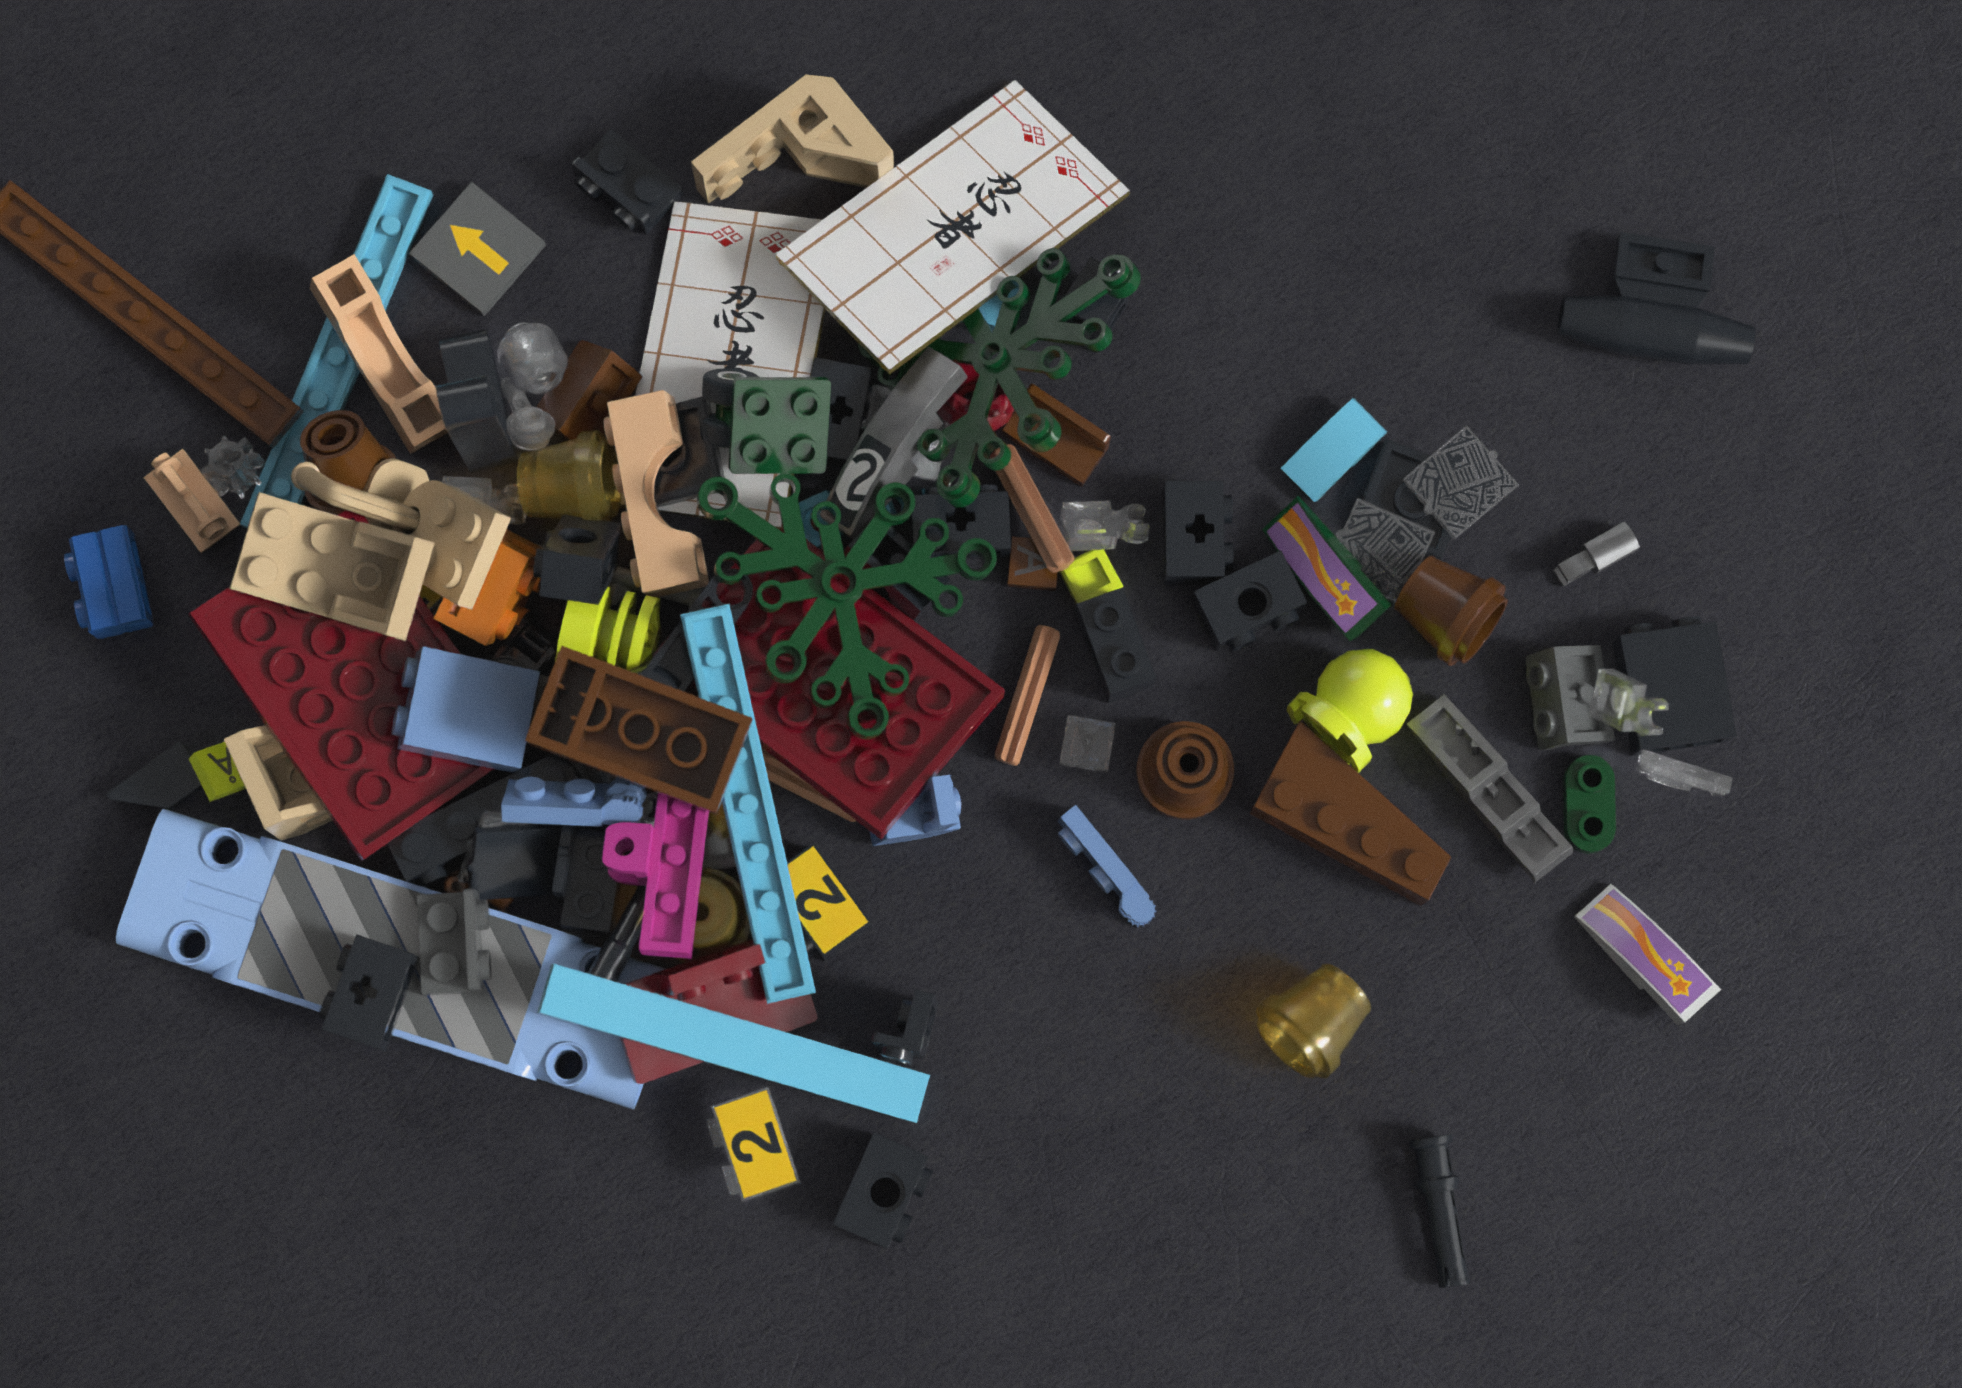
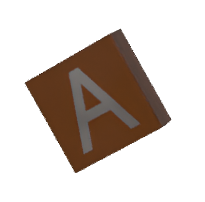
M1012 536L1007 587L1056 591L1058 572L1052 573L1048 570L1033 540L1026 537Z

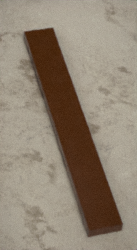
M11 180L0 191V235L272 449L304 413L297 404Z

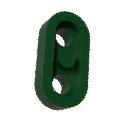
M1595 755L1579 757L1567 767L1563 777L1564 834L1573 849L1581 853L1593 854L1606 848L1615 836V775L1610 764L1603 758ZM1585 771H1593L1597 774L1599 779L1597 787H1588L1583 782ZM1586 819H1593L1599 824L1600 830L1597 836H1591L1585 832L1584 822Z

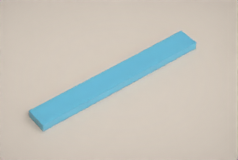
M388 174L354 252L378 292L385 310L434 196L431 190ZM326 318L292 399L304 413L278 444L271 449L240 524L244 528H248L258 492L304 506L307 499L305 492L296 488L291 480V473L294 467L304 462L300 445L302 431L309 422L319 415L330 411L344 410L360 370L328 318Z
M727 604L681 614L698 697L753 719L722 804L753 943L761 945L766 962L759 965L767 1004L816 993L730 605Z
M551 964L537 1011L540 1014L913 1123H917L930 1075L557 964Z

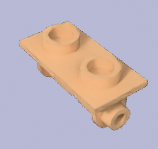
M181 449L172 457L168 453H163L152 461L151 465L154 467V470L147 474L144 479L201 553L241 525L184 449Z

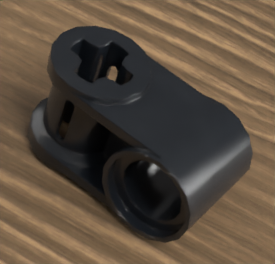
M528 612L519 625L515 624L509 636L489 661L540 671L539 675H545L555 664L558 639L536 623V616Z

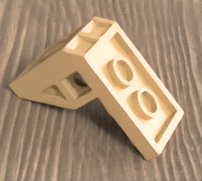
M804 75L691 161L696 189L708 204L718 196L720 199H725L736 192L743 184L742 178L753 169L757 168L758 171L769 167L780 156L781 152L779 150L784 147L806 176L865 188L894 168L893 150L833 77Z
M258 492L230 589L406 640L434 542L367 523L353 521Z
M266 725L242 730L224 739L265 830L282 841L302 835L332 821Z

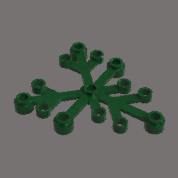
M1050 248L1045 250L1037 260V268L1041 272L1042 277L1027 324L1015 331L1021 309L1030 298V290L1019 277H1006L997 287V296L1002 301V305L993 332L977 305L961 316L976 344L941 340L939 334H936L889 370L858 338L859 352L872 365L879 366L878 379L890 391L895 388L928 346L955 363L973 365L974 370L979 374L967 414L942 431L934 428L925 430L917 440L918 451L930 462L942 461L947 457L950 450L957 445L952 463L945 466L939 472L936 483L939 495L951 506L958 508L968 506L977 498L980 492V481L971 471L976 452L980 461L993 471L1003 469L1011 460L1010 448L997 437L987 420L998 382L1020 418L1017 432L1025 445L1034 452H1046L1058 443L1061 437L1059 422L1049 411L1036 407L1016 371L1044 373L1054 380L1061 379L1069 373L1072 361L1061 347L1052 345L1045 348L1042 352L1025 350L1038 340L1082 345L1093 352L1102 351L1110 345L1112 331L1102 319L1090 318L1083 322V324L1066 323L1065 321L1106 293L1113 298L1122 299L1130 296L1137 290L1141 281V275L1138 268L1127 256H1107L1099 264L1097 275L1055 304L1062 279L1070 271V262L1059 249ZM1059 260L1058 265L1054 269L1048 270L1049 265L1053 261ZM1120 269L1117 275L1111 277L1116 270ZM1019 288L1015 296L1008 298L1011 290ZM1102 329L1101 334L1096 339L1090 340V336L1094 331ZM999 352L996 358L990 360L995 353ZM1061 357L1060 362L1055 367L1049 368L1053 359ZM899 370L898 376L893 380H889L890 375L894 371ZM1041 422L1040 426L1036 430L1031 431V429L1037 423ZM935 440H939L938 446L934 450L928 451L930 444ZM1000 448L999 454L995 458L989 459L990 453L994 449ZM959 477V481L950 487L951 483Z
M788 473L779 474L773 479L769 488L771 499L779 507L783 532L739 503L737 489L730 480L723 477H713L706 480L700 487L697 495V505L701 513L713 520L726 518L771 549L744 555L734 552L722 554L717 559L714 567L715 576L720 582L731 585L737 583L744 575L797 567L812 577L785 583L767 580L756 591L755 601L757 606L769 613L778 611L785 603L817 598L790 639L777 642L768 651L765 657L767 674L779 683H791L798 679L806 666V649L834 610L842 651L827 673L814 681L809 692L810 699L814 705L820 708L833 706L838 701L841 695V686L848 677L853 705L847 714L849 730L861 739H873L879 736L888 724L889 714L886 706L880 700L873 698L869 675L878 681V687L885 695L897 696L908 686L909 674L901 665L888 663L862 645L854 603L861 597L863 590L905 583L929 599L933 610L938 615L951 617L959 611L963 604L962 593L957 587L944 585L935 578L960 574L972 581L984 579L996 565L997 556L994 547L984 539L973 538L964 542L956 554L929 558L934 550L940 549L946 543L949 537L947 524L939 518H930L920 527L918 540L902 563L862 569L890 527L904 523L915 508V496L911 489L902 483L893 482L886 484L878 492L874 500V511L876 514L846 558L838 527L841 520L840 509L829 501L820 502L813 508L810 515V524L815 531L819 532L824 556L823 560L808 550L797 498L800 493V483L795 476ZM781 482L789 483L793 488V495L790 497L780 496L776 491V485ZM713 493H718L724 497L726 504L719 509L713 508L709 505L707 497ZM888 499L897 500L901 504V512L897 514L889 513L885 508V501ZM821 510L830 511L834 516V522L830 525L821 524L817 519V512ZM930 526L937 527L942 533V539L937 542L930 541L925 535V529ZM969 554L979 556L982 560V568L975 570L968 567L966 556ZM728 560L735 562L739 568L738 574L734 576L725 575L721 570V564ZM834 577L843 578L847 582V590L842 593L834 591L831 588L830 580ZM768 588L776 590L780 597L779 602L776 604L766 603L762 598V591ZM943 593L951 594L956 601L955 607L952 609L942 607L939 603V595ZM780 656L790 658L793 663V669L789 672L778 670L775 665L776 658ZM895 672L899 674L902 679V685L899 688L889 687L885 682V675L887 673ZM821 684L831 686L834 691V697L830 700H822L817 695V686ZM868 712L872 714L875 719L874 726L872 728L860 726L857 719L859 713Z

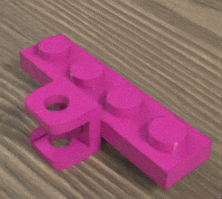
M658 793L654 828L652 824L631 822L615 823L607 827L602 861L605 867L608 868L610 878L614 881L628 885L647 886L639 944L641 955L691 958L709 812ZM632 851L629 855L622 856L624 853Z

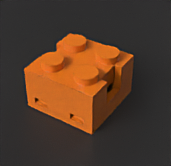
M506 529L473 609L458 606L443 598L433 619L485 646L493 644L496 638L501 641L505 640L515 624L519 625L523 617L530 612L524 606L532 590L536 593L540 591L541 578L534 577L533 569L537 549L542 547Z

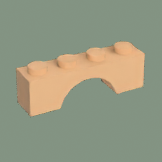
M355 254L313 277L310 290L409 453L412 454L448 433L441 415L435 386L422 373L405 349L385 312L378 292Z
M660 390L607 402L610 417L604 418V430L609 445H615L618 464L613 465L612 472L617 491L619 493L624 492L627 511L621 513V521L627 540H633L636 558L630 560V570L636 588L641 587L642 593L646 595L661 597L706 587L709 583L701 538L690 532L670 527L660 515L654 500V485L659 468L672 452L683 445L675 398L666 391Z

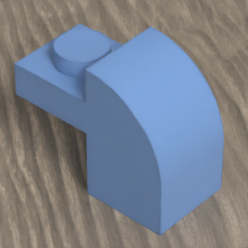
M942 775L929 778L923 792L882 839H879L870 832L872 846L923 839L960 829L961 799L958 790L953 787L951 776Z

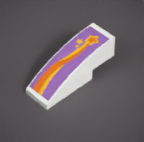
M1612 884L1607 886L1574 916L1640 990L1644 988L1677 1025L1685 1023L1721 990L1668 934Z

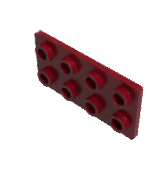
M753 939L624 983V985L783 1032L791 1031L817 1020L811 994L767 1004L759 965L766 962L761 945L753 943ZM620 1037L633 1081L636 1084H643L704 1062Z

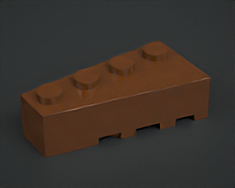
M1299 721L1249 813L1420 906L1429 901L1451 859V856L1301 721Z

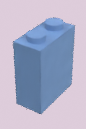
M422 647L416 652L415 658L407 657L403 670L401 686L408 687L409 690L405 707L398 705L394 715L392 735L399 736L397 749L510 773L518 771L522 766L526 746L525 739L529 730L540 671Z

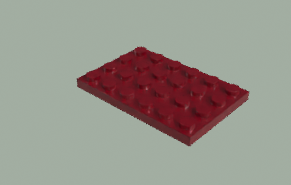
M344 510L337 515L369 524L363 515ZM230 587L189 613L188 616L361 861L493 770L482 766L397 749L399 736L392 735V725L397 706L405 707L409 688L401 686L407 657L415 658L416 652L422 647L460 654L439 622L433 619L434 615L420 595L406 640L233 590Z
M782 524L781 527L775 526L777 529L783 532ZM806 539L808 550L824 560L823 551ZM755 540L744 554L771 549ZM736 563L731 567V569L739 570ZM797 567L747 575L753 585V596L747 609L734 625L761 747L879 839H882L923 792L929 778L935 777L1002 700L1005 689L873 589L863 590L861 597L854 603L862 645L888 663L904 667L909 674V684L900 695L888 696L879 689L878 681L869 675L873 698L880 700L886 706L889 719L886 728L879 736L873 739L858 738L849 730L847 725V714L853 705L848 677L841 686V695L838 701L829 708L817 707L813 704L809 695L814 681L827 673L842 651L834 610L806 649V666L798 679L791 683H779L770 678L765 669V657L770 648L777 642L790 639L817 598L785 603L778 611L769 613L761 610L756 604L755 594L758 587L767 580L785 583L812 577ZM834 577L830 580L831 588L834 591L842 593L847 590L848 585L843 578ZM720 582L717 585L716 594L722 603L735 605L743 600L744 589L739 582L731 585ZM768 588L762 591V598L766 603L776 604L779 602L780 597L776 590ZM705 601L702 607L712 608L708 601ZM664 641V642L661 644V646L652 654V659H653L654 656L657 654V652L660 650V648H661L662 645L665 643V641ZM786 656L776 658L775 665L778 670L789 672L793 669V663L790 658ZM889 672L885 675V682L889 687L899 688L902 685V679L899 674ZM694 679L690 685L689 692L698 697ZM827 684L817 686V695L822 700H830L834 697V691L831 686ZM868 712L858 714L857 719L860 726L863 728H872L874 726L875 719L872 714Z

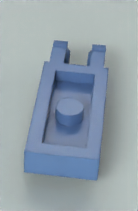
M524 777L519 780L509 779L501 804L502 822L602 826L621 822L638 823L639 818L641 819L644 808L642 804L643 802L645 803L647 791L644 787L618 777L609 785L593 783L586 779H575L569 782L543 781L537 777Z
M1076 805L1073 806L1058 820V823L1063 828L1058 832L1059 837L1075 856L1083 852L1094 866L1089 870V873L1106 894L1111 890L1116 892L1119 896L1118 911L1124 918L1128 919L1127 922H1130L1131 926L1136 925L1138 928L1139 926L1144 927V925H1148L1152 918L1155 917L1154 913L1157 912L1155 911L1156 905L1153 904V900H1149L1150 896L1080 809Z

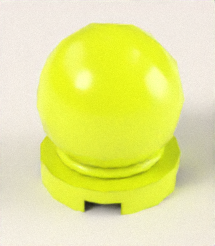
M1374 649L1349 650L1328 663L1318 679L1316 696L1308 692H1300L1287 706V712L1294 724L1303 719L1315 735L1348 764L1351 763V767L1359 773L1372 758L1367 744L1382 743L1400 730L1410 712L1413 692L1409 677L1392 657Z

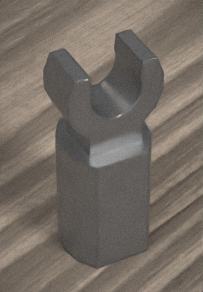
M1622 522L1583 544L1579 554L1558 564V567L1553 572L1562 587L1589 571L1597 574L1634 553L1640 546L1630 527L1625 522Z

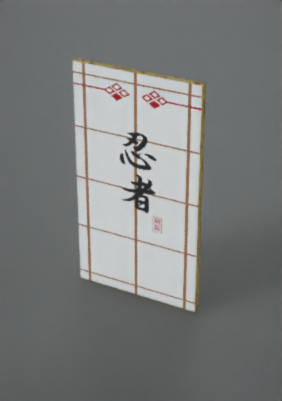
M1014 80L776 253V260L881 365L882 369L891 374L997 295V287L1004 278L1009 276L1020 278L1037 265L1038 257L1042 252L1050 248H1060L1127 198L1130 190L1041 106L1023 86Z
M674 201L640 374L643 377L637 385L635 396L664 390L675 398V403L702 397L704 374L714 369L723 368L746 370L755 373L759 377H811L814 358L817 357L826 305L776 253L822 220ZM710 402L712 413H716V404ZM719 447L724 477L735 485L738 492V502L776 528L783 529L778 504L773 502L769 494L770 485L779 474H733L728 467L729 448ZM786 482L778 483L776 491L782 497H790L791 485ZM616 489L614 504L627 508L624 492L619 493ZM718 493L707 497L709 505L713 508L719 509L726 504L724 497ZM697 498L658 507L659 512L707 518L699 510Z

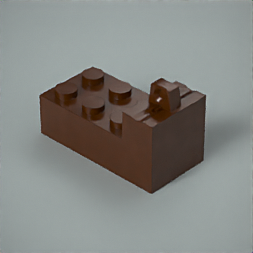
M561 646L525 741L535 748L575 763H581L717 815L753 719L739 712Z

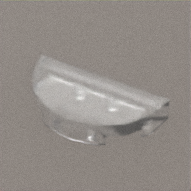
M1647 750L1640 752L1636 767L1639 773L1647 772L1648 779L1688 792H1690L1691 787L1710 792L1712 796H1725V794H1729L1733 780L1732 777Z

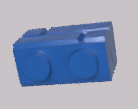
M120 525L103 529L99 532H90L71 537L69 539L71 552L64 554V562L70 581H78L82 599L74 601V608L81 629L88 628L89 633L95 638L103 639L120 635L124 632H133L154 626L134 532L127 525Z

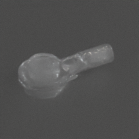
M506 377L502 380L500 386L513 412L506 421L507 433L510 435L512 443L523 450L544 448L548 445L550 438L555 432L554 418L542 409L531 406L516 377Z

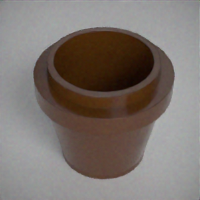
M335 410L319 415L307 424L300 437L304 462L313 463L321 474L333 481L362 491L377 464L386 459H396L392 451L379 444L362 419L351 411ZM304 491L313 509L333 515H338L345 510L330 505L309 491Z
M1431 555L1417 567L1408 579L1396 600L1394 609L1437 650L1438 659L1448 666H1453L1458 661L1463 664L1468 662L1478 652L1502 617L1508 599L1503 596L1506 589L1505 585L1493 577L1485 580L1436 559Z
M1174 722L1161 727L1146 740L1138 756L1136 778L1143 797L1156 811L1174 819H1196L1214 811L1228 795L1234 779V761L1226 742L1211 728L1196 722ZM1185 755H1191L1197 760L1198 767L1193 772H1185L1181 769L1179 760Z

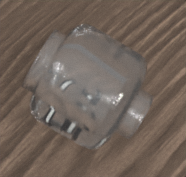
M523 322L512 326L501 340L497 349L498 361L510 383L518 391L538 395L552 391L561 383L568 366L567 354L554 331L548 325L538 322Z

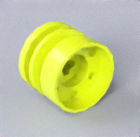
M607 587L598 605L568 600L559 634L555 661L561 646L628 671L651 660L652 654L659 648L661 637L660 598L646 595L639 615H635L637 594L631 591H627L624 595L618 611L611 609L610 587Z

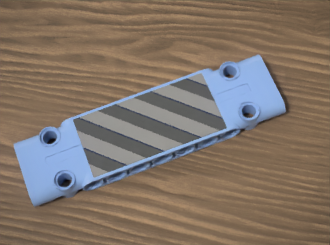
M162 809L154 823L116 933V943L187 966L191 969L212 974V977L320 1012L327 992L329 990L336 992L342 973L336 969L341 951L346 943L353 944L356 934L411 952L420 957L417 895L440 894V892L262 836L258 839L239 833L231 828L221 827L171 810ZM227 840H235L239 848L238 855L231 863L220 864L216 857L219 845ZM489 908V930H481L482 950H490L492 977L489 980H483L484 992L422 995L419 959L392 1036L530 1080H543L630 1109L635 1108L644 1083L636 1084L633 1081L619 1036L537 1013L551 964L588 973L590 965L595 961L602 947L584 943L583 939ZM202 933L206 942L204 951L198 957L188 958L184 953V942L191 934ZM630 957L617 982L624 984L666 968ZM370 978L367 986L358 985L356 988V994L362 997L361 1005H363L366 998L375 999L378 990L371 986L372 978ZM569 1052L578 1053L583 1062L580 1074L572 1079L561 1078L557 1071V1062L560 1057Z

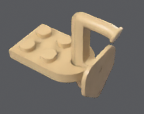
M390 458L377 464L372 470L363 491L333 481L321 474L317 466L311 462L299 463L291 473L292 483L299 490L309 491L330 505L363 515L370 525L434 542L422 584L458 606L473 609L511 520L510 517L459 488L440 481H429L425 470L399 459Z

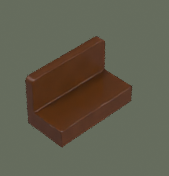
M581 340L530 415V419L540 426L557 432L580 452L591 456L605 435L604 418L610 417L607 402L629 398L643 376L612 350Z
M1030 383L1026 390L1036 407L1049 411L1061 426V437L1058 443L1046 452H1034L1029 449L1018 436L1017 427L1020 418L1016 411L1004 427L1002 435L1082 487L1108 450L1111 436ZM1041 422L1037 423L1031 429V431L1036 430L1040 426Z

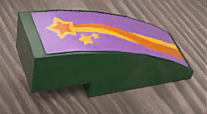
M1299 496L1262 529L1277 552L1282 551L1296 578L1349 641L1361 635L1392 606L1391 602L1361 571L1363 566Z

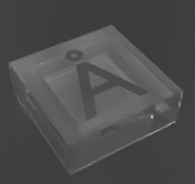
M1068 715L1059 765L1107 773L1116 723Z

